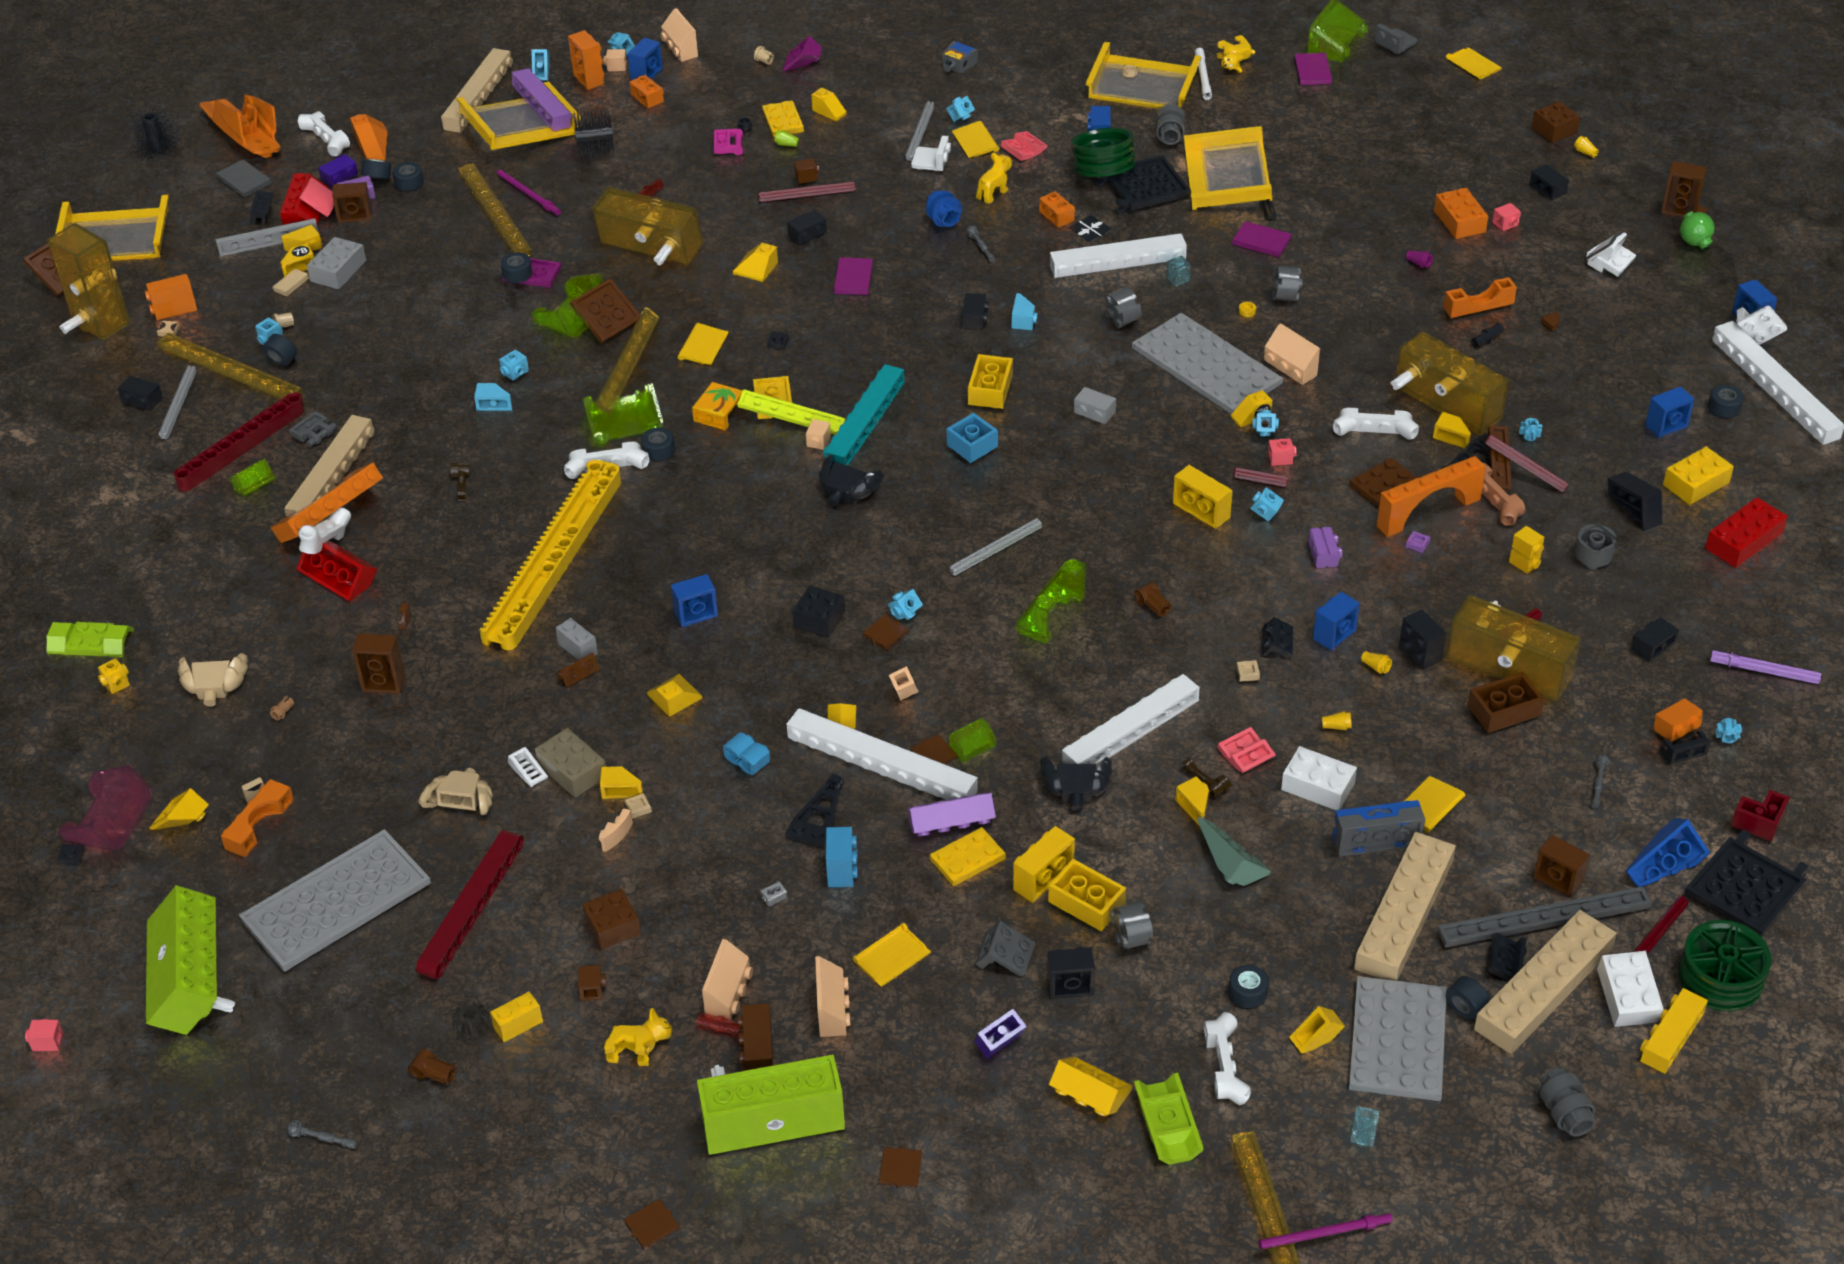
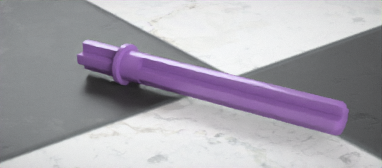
M1712 650L1710 662L1728 665V668L1733 666L1819 684L1821 680L1820 672L1734 655L1733 652L1729 654Z

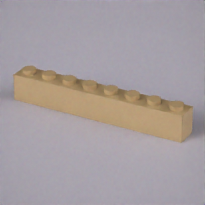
M493 48L456 98L463 97L472 108L481 106L506 74L507 70L512 66L513 59L510 51ZM455 98L441 116L443 130L461 133L469 121L459 113V103Z
M351 415L284 508L286 517L316 501L341 482L342 477L348 472L351 464L357 459L368 440L374 435L371 419Z

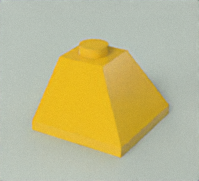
M765 243L759 244L744 256L733 270V274L763 282L778 264L777 246Z
M680 674L647 691V695L669 717L702 699V695Z
M190 788L173 798L149 828L157 830L187 825L195 820L198 822L206 814L204 810L209 804Z

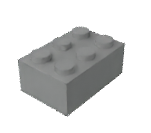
M334 237L307 265L310 282L340 289L365 263L366 257L363 244Z

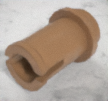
M289 696L283 697L276 706L271 708L270 715L272 718L280 720L285 717V713L295 704L291 697L289 699Z

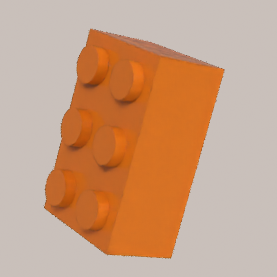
M585 30L569 35L568 41L573 76L587 90L603 85L605 75L602 70L603 60L600 55L601 46L599 42H596Z
M1467 188L1436 194L1434 211L1455 239L1486 233L1488 215Z

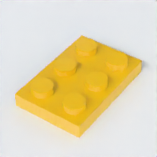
M793 101L771 103L762 106L763 114L773 137H775L777 130H784L790 134L804 132V126Z
M788 376L753 379L755 393L792 403ZM757 413L758 419L774 418Z
M983 827L930 854L932 863L953 887L1006 859V853Z

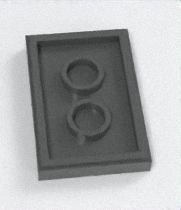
M241 160L216 173L218 179L244 198L272 184L271 179L245 160Z

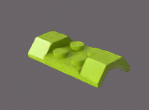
M53 622L47 634V654L123 657L125 639L128 632H134V627L114 625V623L76 622L73 624Z
M1174 1073L1165 1082L1146 1085L1139 1080L1134 1081L1143 1117L1158 1159L1170 1165L1191 1161L1200 1154L1204 1147L1179 1074Z

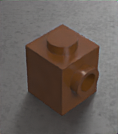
M813 158L794 161L795 176L799 184L818 181L819 165L815 164Z
M588 965L578 967L580 1000L603 999V987L607 986L606 973L602 974L601 966Z

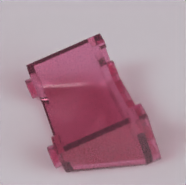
M130 765L93 773L89 780L88 788L95 799L79 826L71 821L65 822L61 826L57 834L64 841L108 850H116L123 847L151 798L150 787Z

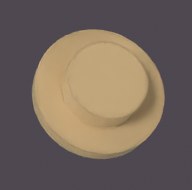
M1127 65L1122 70V75L1127 79H1132L1138 74L1136 67L1133 65Z

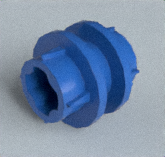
M933 191L926 201V214L932 219L934 224L939 227H950L960 220L962 206L960 201L951 192Z

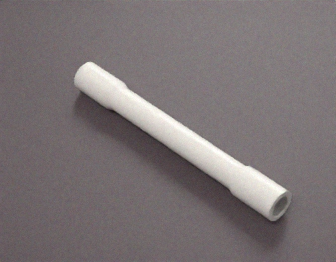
M1197 48L1195 55L1201 56L1198 69L1202 85V95L1205 100H1209L1212 98V91L1209 85L1205 54L1202 48Z

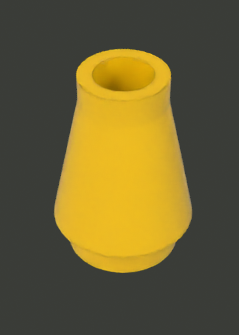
M1580 136L1574 143L1577 151L1592 158L1596 157L1599 152L1587 137Z
M1367 651L1362 654L1361 662L1367 664L1380 674L1389 672L1392 666V659L1388 655Z
M1345 711L1322 717L1323 729L1347 731V729L1352 728L1351 712L1345 713Z

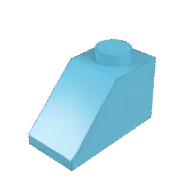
M547 49L532 50V72L536 74L540 81H548L550 53Z
M1016 293L1012 311V329L1033 330V325L1037 323L1038 313H1035V306L1024 296Z
M477 383L474 396L477 411H506L513 409L510 394L497 384Z

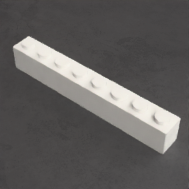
M1180 233L1050 252V268L1054 278L1182 260L1186 259L1187 245Z
M1184 674L1172 679L1162 688H1158L1154 693L1142 698L1138 703L1128 707L1119 715L1113 716L1109 721L1096 727L1095 730L1087 735H1083L1073 744L1067 745L1062 750V764L1099 765L1106 756L1110 758L1198 702L1200 687Z

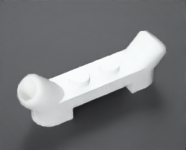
M321 112L299 115V128L301 130H313L317 136H320L325 143H328L327 151L331 156L338 157L344 149L350 147L347 135L342 130L334 132L326 125L325 117Z
M1344 408L1340 411L1339 418L1333 421V430L1339 436L1349 431L1401 434L1406 439L1411 440L1417 436L1419 425L1412 421V415L1407 411L1395 410L1394 415L1358 413V408Z
M637 442L622 443V448L586 453V449H579L569 454V462L564 465V472L568 478L575 480L582 473L587 472L586 465L591 460L614 463L619 467L633 465L644 469L649 464V455L641 450V446Z
M340 507L328 519L316 526H302L298 531L301 539L299 550L308 554H316L322 550L323 543L331 538L337 540L343 538L345 527L352 517L351 513L347 509Z
M1223 1012L1216 1020L1204 1021L1206 1047H1216L1220 1071L1215 1072V1094L1217 1099L1229 1098L1236 1104L1243 1105L1251 1095V1088L1248 1084L1234 1076L1236 1074L1235 1060L1231 1061L1230 1057L1233 1055L1232 1043L1227 1042L1228 1037L1237 1029V1019L1231 1013Z

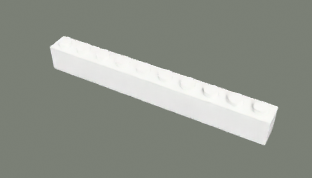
M1734 321L1715 327L1712 341L1809 431L1814 438L1822 445L1841 439L1844 424Z
M800 708L787 723L788 738L793 741H798L811 748L844 759L847 762L872 770L882 776L895 779L918 790H923L936 797L950 800L975 795L978 791V777Z

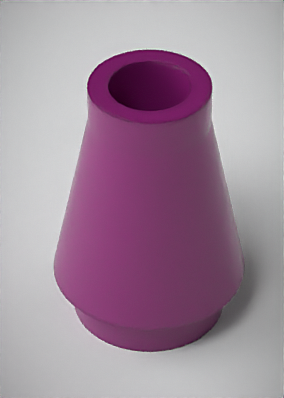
M1409 250L1406 254V259L1422 268H1428L1432 264L1433 256L1428 251Z

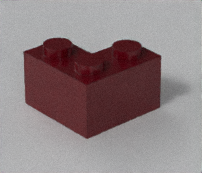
M1769 790L1763 803L1742 796L1735 810L1731 826L1742 831L1746 830L1753 835L1772 842L1786 813L1790 797L1773 790Z

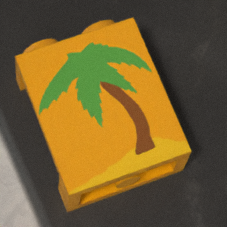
M712 382L692 407L693 420L701 424L726 430L729 426L728 414L735 405H738L743 391Z

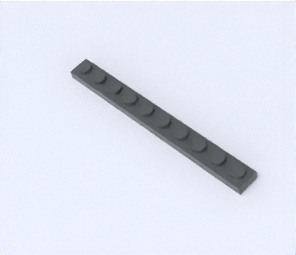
M1642 886L1438 925V933L1446 948L1492 939L1496 933L1508 936L1565 925L1579 910L1596 919L1651 908L1652 902Z

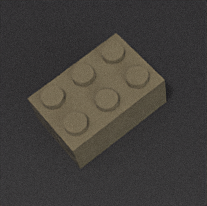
M568 728L535 748L537 762L541 768L575 798L599 783L601 767H606L605 760Z

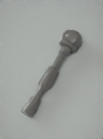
M968 227V236L975 238L982 252H985L989 262H994L995 257L988 251L984 241L979 238L977 227Z
M1600 754L1595 758L1598 775L1595 778L1594 799L1591 802V807L1594 809H1598L1600 806L1599 797L1604 781L1602 778L1603 771L1610 764V759L1605 754Z
M294 1120L287 1126L288 1134L292 1137L310 1135L317 1137L321 1141L332 1144L336 1142L354 1150L358 1146L357 1140L336 1137L335 1134L324 1131L310 1130L299 1120Z

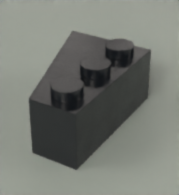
M1628 472L1608 478L1609 496L1622 509L1626 508L1631 513L1630 517L1633 520L1637 519L1642 524L1640 528L1643 531L1663 524L1662 492L1660 489Z

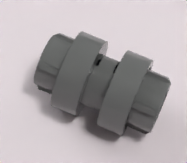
M1167 104L1161 107L1156 114V135L1166 145H1174L1180 142L1185 135V113L1182 108L1175 104Z
M1554 1068L1545 1073L1541 1078L1540 1096L1546 1107L1552 1110L1551 1115L1558 1128L1566 1130L1572 1136H1580L1589 1132L1595 1125L1596 1118L1594 1115L1596 1108L1589 1096L1584 1093V1087L1578 1077L1573 1073H1569L1564 1068Z

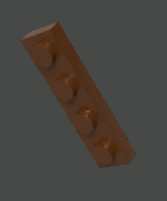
M1489 425L1488 437L1493 435L1509 445L1508 427ZM1489 446L1490 468L1493 470L1491 478L1505 492H1510L1512 489L1510 459Z

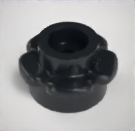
M742 117L738 120L737 127L742 131H749L753 124L750 118Z

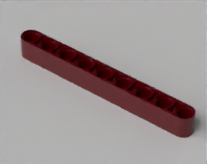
M293 392L286 395L176 469L174 477L179 491L186 492L192 490L302 415L305 408L301 394Z
M501 830L418 959L416 965V972L418 974L439 979L521 851L524 844L523 835Z

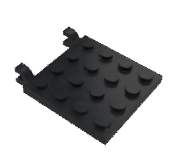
M1164 155L1136 161V165L1126 172L1112 176L1097 177L1100 180L1095 181L1097 187H1101L1106 181H1109L1122 199L1116 200L1117 205L1120 206L1115 209L1117 214L1124 213L1127 208L1137 210L1191 196V189Z
M1743 830L1737 839L1732 837L1727 839L1688 884L1684 893L1733 922L1751 928L1762 937L1805 885L1807 880L1804 878L1806 876L1805 871L1809 865L1800 862L1794 871L1787 869L1748 847L1749 841L1747 840L1750 838L1751 833Z

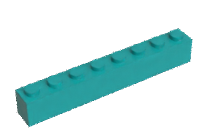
M885 364L877 372L876 378L870 382L867 391L863 392L860 401L855 404L853 411L848 414L844 424H841L836 436L834 435L829 446L825 447L823 452L825 459L829 454H833L834 463L838 462L849 466L904 385V369Z

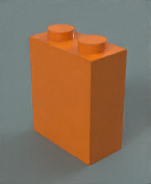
M187 274L146 284L148 291H145L147 301L152 303L149 305L151 315L155 314L156 320L197 311Z

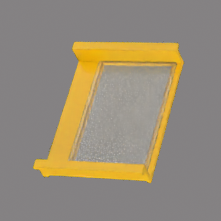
M1104 42L1086 81V86H1089V98L1158 109L1167 104H1175L1182 108L1195 73L1198 70L1201 56L1195 55L1191 66L1110 55V43ZM1127 65H1133L1136 67L1138 74L1135 77L1128 78L1122 75V70Z
M544 82L543 84L570 111L572 115L570 128L552 131L524 99L472 108L463 97L456 98V101L459 103V113L469 121L489 144L491 150L575 135L574 112L576 123L578 122L577 111L550 82Z
M1262 126L1184 135L1193 210H1197L1198 207L1267 199L1272 201V188L1266 164Z
M161 196L159 208L74 214L72 213L70 203L62 202L54 239L65 234L91 262L160 258L166 218L169 212V196Z

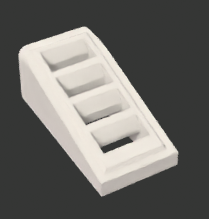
M526 747L508 756V764L530 787L548 778V775ZM533 769L535 770L534 772L527 774V772ZM537 774L539 775V777H537V778H535V779H533V780L531 779V777H533V776H535V775H537Z

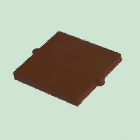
M885 614L863 632V636L873 641V644H878L887 650L909 632V628L899 623V620H894Z
M939 734L927 740L923 739L921 743L910 748L911 752L944 765L958 758L956 752Z
M884 1147L879 1184L894 1185L897 1188L901 1186L918 1188L922 1150H910L905 1147L901 1149Z
M660 1199L624 1219V1222L632 1232V1237H636L643 1249L680 1229L678 1223L672 1217V1211H668Z

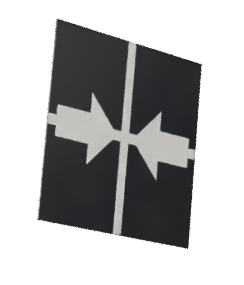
M1092 215L1068 227L1088 242L1112 230V228Z

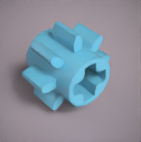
M1528 418L1525 422L1521 421L1519 434H1523V438L1528 441L1535 440L1536 437H1541L1543 425L1539 424V421L1535 418Z
M1732 718L1721 720L1720 723H1717V729H1715L1716 737H1721V742H1736L1738 738H1741V724H1737L1736 719Z

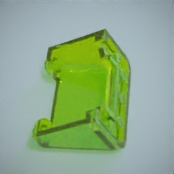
M1331 0L1310 27L1307 53H1326L1327 59L1343 62L1350 54L1349 43L1357 33L1358 36L1366 34L1368 25H1366L1364 19L1339 0Z
M600 273L572 276L565 283V292L568 298L553 310H546L543 307L536 308L531 313L534 321L541 326L566 336H579L588 327L571 307L570 302L603 283L604 281Z
M653 383L644 385V391L639 392V390H636L635 394L606 401H601L598 398L597 402L593 401L591 396L582 398L583 412L593 442L604 444L610 440L643 434L652 428H662L663 419Z
M1071 559L1067 560L1017 619V630L1019 633L1045 644L1050 641L1052 633L1049 632V613L1058 602L1068 605L1070 600L1077 599V602L1081 603L1085 598L1086 563Z

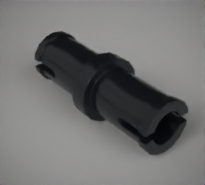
M1496 322L1490 328L1483 329L1479 335L1471 339V344L1473 347L1479 348L1484 343L1491 342L1495 336L1504 331L1503 325Z

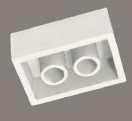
M1299 746L1283 773L1281 790L1328 808L1340 810L1355 784L1357 767Z
M1646 951L1602 955L1597 970L1614 1027L1658 1023L1664 1009Z

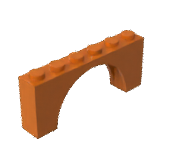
M1473 456L1381 492L1377 527L1387 537L1402 532L1408 516L1418 503L1431 493L1442 488L1454 487V495L1465 506L1480 501L1486 466L1476 456Z
M374 463L360 467L342 478L343 482L308 506L285 517L270 528L280 543L294 539L299 536L298 531L302 526L316 525L383 479Z

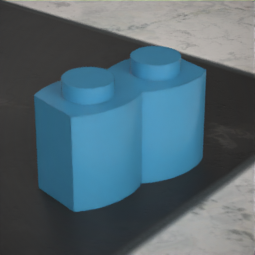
M739 732L723 745L724 757L731 763L739 765L742 770L750 775L756 774L770 762L769 749L763 744L754 742L750 735Z

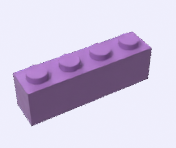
M989 792L907 808L911 832L917 833L918 836L929 835L930 830L938 829V832L949 831L951 826L958 825V828L970 827L971 822L978 821V824H986L991 822L990 819L996 818L992 793Z

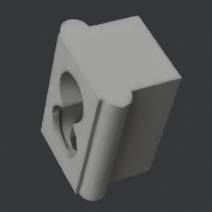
M780 882L760 890L762 900L768 907L787 898V891Z

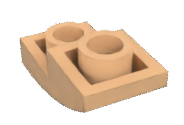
M623 808L620 816L616 817L615 822H608L605 829L601 830L599 842H601L602 851L607 852L612 849L628 833L633 824L631 810Z

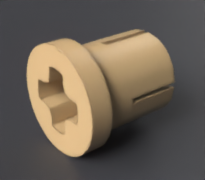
M759 46L755 50L754 60L770 65L774 60V54L765 50V47Z
M291 312L279 315L275 313L272 315L273 320L279 323L281 328L294 326Z

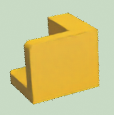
M829 704L827 719L855 729L856 705Z

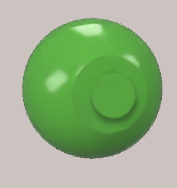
M1693 211L1683 216L1685 219L1680 224V235L1687 244L1699 246L1703 249L1713 243L1711 237L1714 234L1715 225L1710 216L1702 212L1693 213Z

